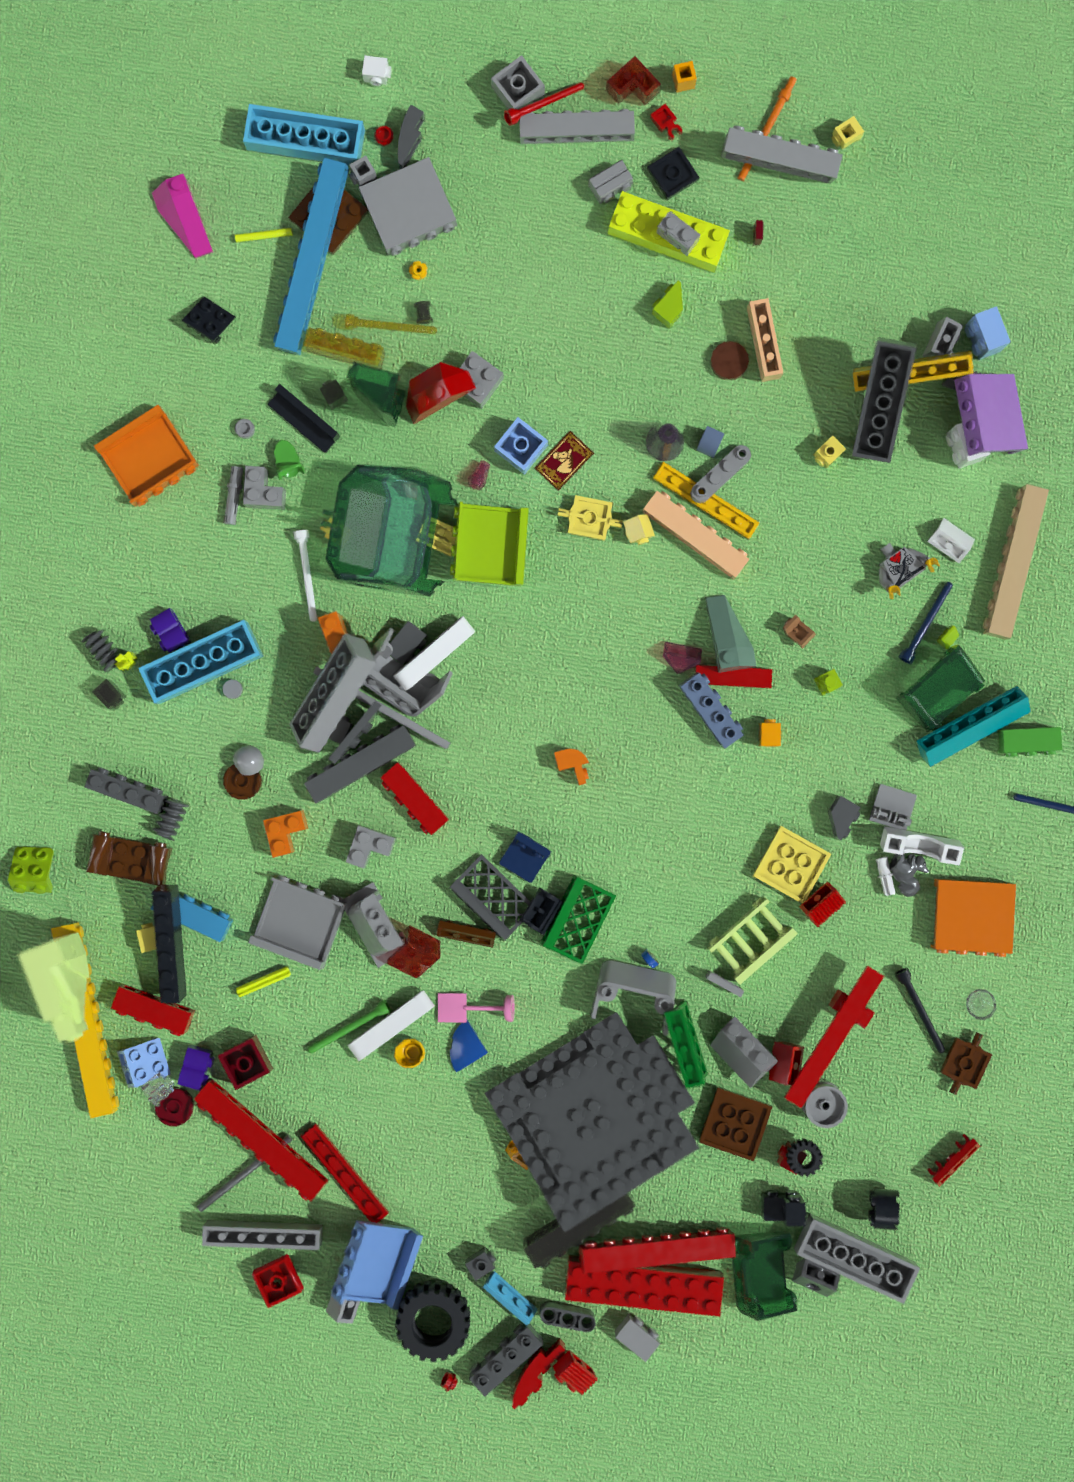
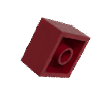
M257 1035L240 1042L218 1055L235 1091L270 1073L274 1069Z

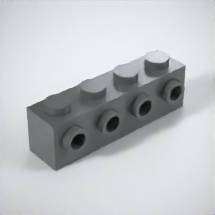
M101 767L90 770L85 788L155 814H162V806H165V799L168 798V795L163 794V790L155 787L149 789L145 787V783L136 780L130 782L126 776L116 774V776L108 774L109 770Z
M522 1323L519 1324L509 1338L506 1336L501 1340L496 1350H490L481 1363L477 1362L470 1369L469 1380L484 1397L543 1345V1338L530 1323L527 1326Z

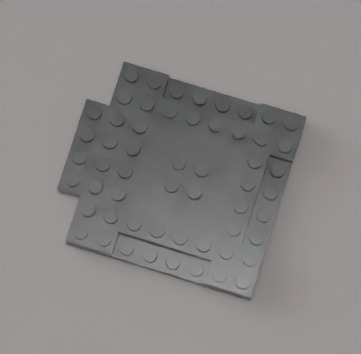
M617 1012L485 1093L564 1232L699 1149V1146L679 1115L680 1112L695 1104L694 1100L655 1036L653 1035L637 1045Z

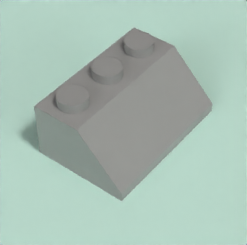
M736 1017L721 1029L710 1045L750 1088L778 1062Z

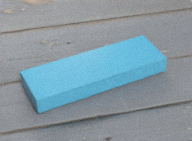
M493 1271L483 1285V1288L527 1326L535 1315L537 1308Z

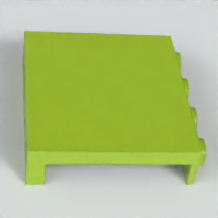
M460 501L458 507H454V518H457L456 526L453 525L452 537H455V545L451 547V556H454V564H450V575L453 576L452 581L522 586L524 582L529 508L512 509L463 504Z

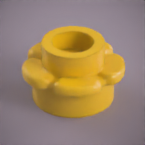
M420 261L413 262V265L409 267V273L412 275V278L421 280L426 277L427 265Z

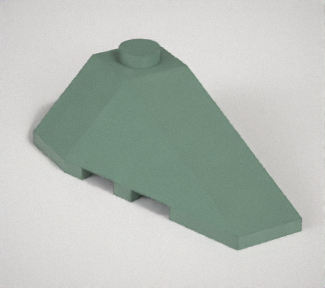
M726 596L706 598L718 673L756 667L753 646Z

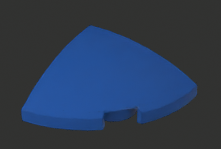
M468 1020L466 1023H461L452 1037L450 1059L456 1072L488 1053Z

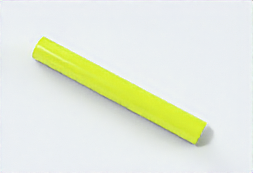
M292 228L236 234L235 241L244 242L292 236L293 232Z

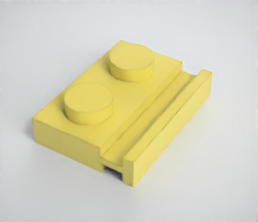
M427 516L416 542L452 557L451 547L455 545V537H452L453 527Z

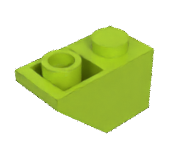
M679 280L675 284L671 283L665 290L666 295L662 299L659 297L652 305V315L668 329L682 315L683 311L682 288Z

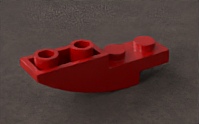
M561 1338L547 1351L541 1346L526 1362L514 1388L512 1397V1408L514 1410L518 1406H523L532 1392L536 1393L540 1390L543 1383L541 1373L545 1374L550 1369V1364L555 1360L558 1361L565 1354V1343Z

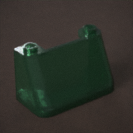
M353 362V366L348 368L347 378H349V383L356 397L387 425L396 427L406 394L405 390L397 387L400 374Z
M958 644L951 646L934 666L914 684L910 685L909 689L901 692L895 698L926 732L939 729L943 725L941 721L974 691L977 693L985 686L983 684L985 679Z
M776 1231L735 1236L736 1257L732 1258L736 1305L740 1313L761 1321L797 1311V1296L792 1290L786 1288L783 1251L790 1250L792 1245V1238L789 1232Z

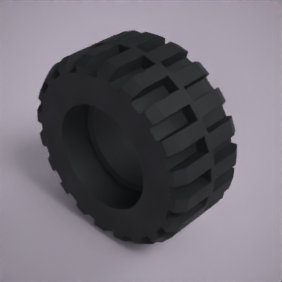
M431 1280L424 1282V1285L418 1283L414 1286L413 1290L409 1289L401 1300L396 1316L395 1329H397L398 1340H402L401 1346L404 1350L408 1348L411 1356H420L419 1360L424 1362L425 1358L430 1359V1362H436L437 1358H441V1361L448 1359L449 1354L454 1356L458 1348L461 1349L463 1347L465 1339H467L471 1319L470 1308L467 1307L466 1298L461 1297V1291L458 1288L452 1289V1284L448 1282L446 1285H442L440 1280H436V1283H431ZM433 1305L446 1310L452 1321L450 1329L438 1336L423 1333L415 1323V1316L423 1307Z

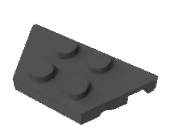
M376 700L329 757V760L335 764L351 748L355 749L361 742L360 736L363 733L367 734L373 727L371 723L382 706Z

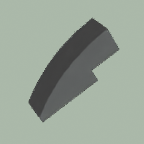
M410 105L400 130L398 140V164L400 169L408 165L422 141L419 129L425 121V115L423 111L413 105Z

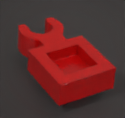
M666 103L650 114V119L661 132L665 129L667 130V136L671 141L674 140L672 131H677L679 135L682 134L681 126L674 124L677 121L676 116Z

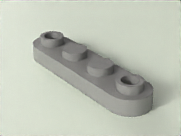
M744 445L735 447L698 481L691 490L693 501L696 503L706 502L742 469L751 458L749 448ZM739 452H743L745 456L741 457ZM702 489L704 494H699L698 490Z

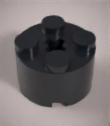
M874 1188V1190L869 1191V1202H871L872 1210L869 1209L868 1221H870V1226L874 1229L898 1230L897 1225H899L900 1203L896 1202V1197H899L898 1190Z

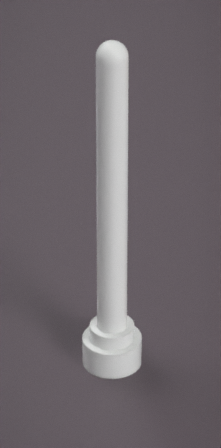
M298 530L293 532L294 540L299 543L309 619L315 622L317 620L306 543L308 538H310L309 530Z

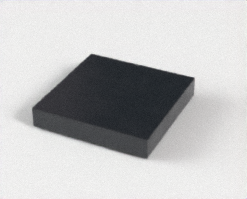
M680 147L675 148L647 166V170L667 200L700 179Z

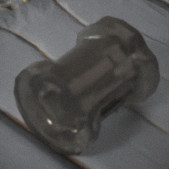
M430 301L414 303V308L417 311L418 319L416 322L418 325L433 322V318L430 315Z

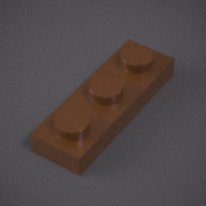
M439 921L437 936L493 948L496 932H492L489 929L473 928L470 925L454 924L451 921Z

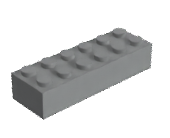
M741 126L730 127L726 134L721 158L749 163L754 166L829 184L837 179L843 154H839V151L836 149L827 148L826 151L819 149L820 146L815 144L805 146L801 145V141L790 139V141H785L778 135L768 137L764 136L763 132L757 130L747 132Z
M344 634L291 720L290 727L300 748L320 753L331 733L336 729L341 717L345 715L348 706L355 699L358 690L365 683L368 674L374 669L376 661L364 639Z
M809 1213L806 1220V1227H803L794 1246L797 1255L903 1304L920 1270L915 1261Z

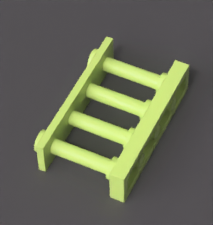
M767 898L757 899L752 904L753 908L723 935L720 937L716 936L709 942V951L712 953L716 949L735 970L733 978L739 985L798 934L792 927H783L766 908V905L770 902ZM759 911L778 932V937L774 941L769 940L751 920ZM744 924L764 945V950L759 954L755 953L736 932ZM730 936L749 957L748 960L750 962L745 966L740 965L722 945Z

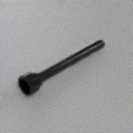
M903 968L895 972L894 975L897 981L904 984L937 1051L944 1053L945 1048L911 983L912 979L909 969Z

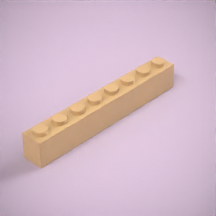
M1026 484L1017 491L1016 500L1018 502L1011 513V518H1013L1012 525H1009L1006 533L1008 541L1002 548V555L1004 556L997 568L998 580L993 584V599H990L987 607L989 615L983 623L985 635L1004 640L1012 637L1049 492L1048 489Z

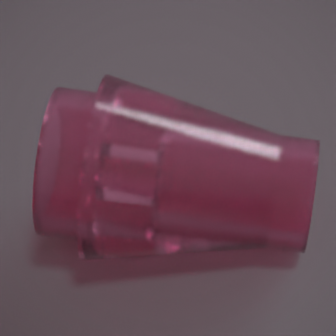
M480 460L475 470L469 476L468 485L473 489L482 490L486 486L490 468L488 462Z

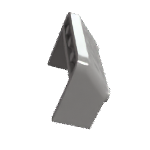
M390 629L370 649L376 663L374 669L370 671L365 679L364 685L406 715L418 716L444 694L453 673L449 671L440 679L432 673H427L415 685L405 691L393 677L403 665L390 656L393 652V647L389 640L394 630Z
M606 960L601 965L591 1009L592 1019L596 1018L599 1000L612 1001L617 995L618 988L656 997L654 1006L660 1014L664 1015L666 1011L674 1009L676 979L671 973L615 960ZM664 1016L662 1032L668 1036L669 1029Z

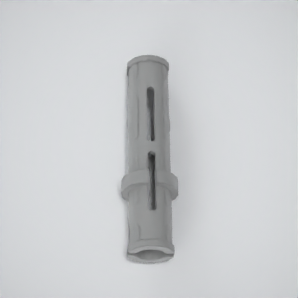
M231 466L229 483H227L228 496L224 524L236 525L239 494L243 487L241 480L244 468Z

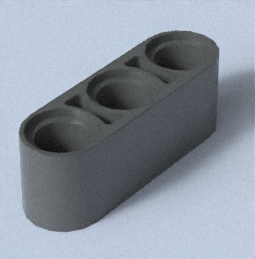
M546 1301L540 1307L541 1321L547 1325L582 1332H590L595 1328V1315L590 1309L552 1301ZM550 1309L554 1313L551 1316H546L544 1311ZM569 1313L573 1317L566 1320L563 1318V1315ZM589 1317L592 1320L590 1323L585 1324L582 1322V1319Z

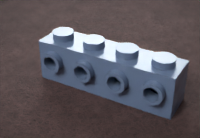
M696 672L678 686L721 747L726 749L744 736L741 732L743 728L737 720L733 721L730 717L732 712L726 704L724 706L719 701L721 697L715 689L711 690L708 685L710 681L706 675Z

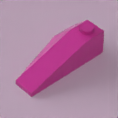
M180 174L164 180L152 192L159 213L195 258L213 253L185 175Z

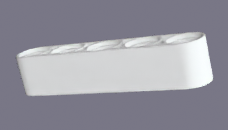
M462 616L398 670L393 677L407 691L474 634L475 630Z
M423 990L347 1046L356 1059L360 1061L427 1013L435 1005Z

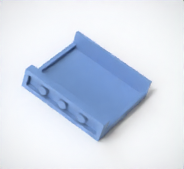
M356 1221L348 1247L345 1250L344 1259L338 1271L336 1282L332 1288L331 1296L339 1304H343L344 1300L387 1304L391 1309L398 1310L423 1235L410 1227Z

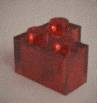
M634 56L607 80L606 91L618 105L633 92L646 106L659 94L661 83Z

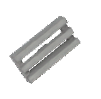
M711 971L707 972L705 977L708 980L742 997L744 990L741 987Z

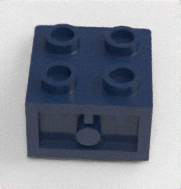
M518 831L499 864L532 883L552 851Z

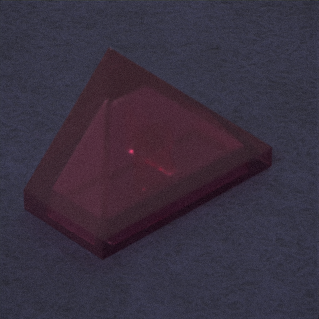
M665 641L663 657L677 674L701 663L702 649Z

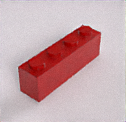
M399 762L380 777L383 780L381 783L388 792L390 790L396 795L394 799L401 806L404 804L409 809L407 814L413 820L417 818L421 823L419 827L426 835L428 833L433 835L450 820Z
M126 984L118 987L111 1009L116 1010V1013L119 1015L133 1016V1019L138 1022L144 1023L146 1021L152 1023V1027L168 1029L171 1034L181 1036L188 1032L195 1013L194 1009L177 1003H161L160 997Z

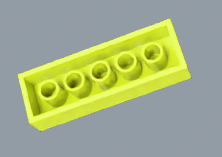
M624 191L621 192L608 229V234L713 273H715L730 230ZM669 211L701 234L698 243L688 256L683 254L681 249L675 248L657 234L658 225Z

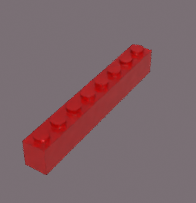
M214 1079L208 1081L194 1098L197 1102L196 1105L201 1110H207L212 1115V1120L218 1124H223L228 1134L241 1140L240 1144L244 1148H250L259 1161H265L270 1166L269 1169L276 1175L280 1174L289 1187L296 1188L299 1191V1196L304 1200L311 1202L329 1181Z
M718 1227L716 1231L699 1229L697 1233L681 1231L678 1235L662 1233L659 1237L643 1235L640 1239L624 1237L621 1241L605 1239L602 1243L586 1241L583 1245H579L580 1269L584 1274L736 1257L735 1234L727 1227Z

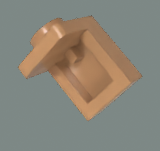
M797 615L789 618L783 627L786 636L802 649L816 635L813 630L800 621Z

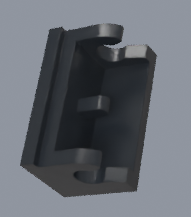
M539 887L520 921L544 935L564 902Z

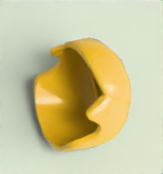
M405 1039L395 1047L394 1058L403 1068H414L424 1060L425 1048L416 1039Z

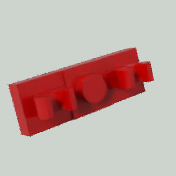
M963 1134L962 1136L966 1139V1143L961 1145L959 1142H955L956 1146L961 1150L956 1154L952 1153L946 1159L947 1163L944 1167L936 1161L935 1164L939 1167L937 1172H933L930 1168L928 1169V1172L934 1176L932 1180L939 1187L981 1147L974 1138L970 1140L967 1135Z

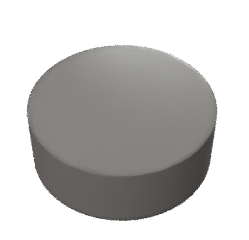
M241 419L235 425V432L240 438L249 439L255 433V426L250 420Z
M228 680L223 685V693L230 699L239 698L243 692V686L237 680Z

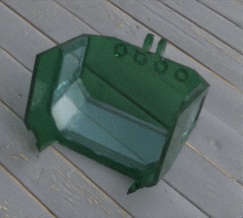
M357 464L339 482L334 511L323 509L322 512L325 516L333 517L332 523L322 521L320 526L330 529L325 559L335 578L339 581L364 588L431 597L434 589L445 582L427 579L439 506H458L456 499L452 498L450 492L453 490L451 482L415 467Z

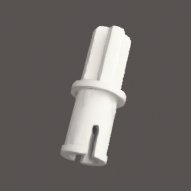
M888 857L875 859L879 871L878 878L881 880L884 895L895 894L892 880L893 873L890 871Z

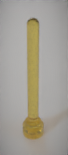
M346 314L345 329L353 330L357 327L425 334L437 333V328L433 326L358 319L354 314Z

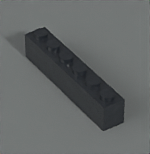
M158 885L152 891L160 1002L180 1003L187 995L179 888L178 885Z

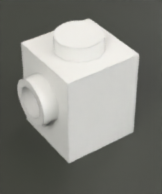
M364 55L362 70L364 82L374 86L387 85V78H391V66L388 65L387 58Z

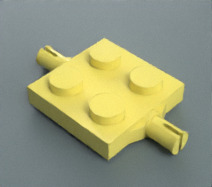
M575 495L574 504L570 510L559 508L558 516L569 518L568 534L605 541L610 526L621 528L623 520L612 519L611 509L613 502Z

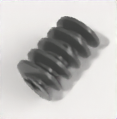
M102 629L92 632L82 642H86L85 647L87 649L91 648V655L96 654L94 659L96 661L101 660L99 662L100 667L106 666L104 672H108L116 667L115 663L117 661L115 658L118 655H115L118 649L110 648L113 642L106 643V640L109 638L108 635L101 637L104 632Z
M171 798V800L165 799V802L169 805L168 807L162 806L166 813L159 814L163 820L155 822L160 827L153 828L152 830L161 837L175 841L171 837L177 835V831L174 828H180V824L177 821H183V817L180 814H186V810L182 807H189V804Z

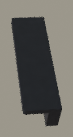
M279 384L275 388L277 393L268 403V406L321 451L327 453L340 438L339 433Z

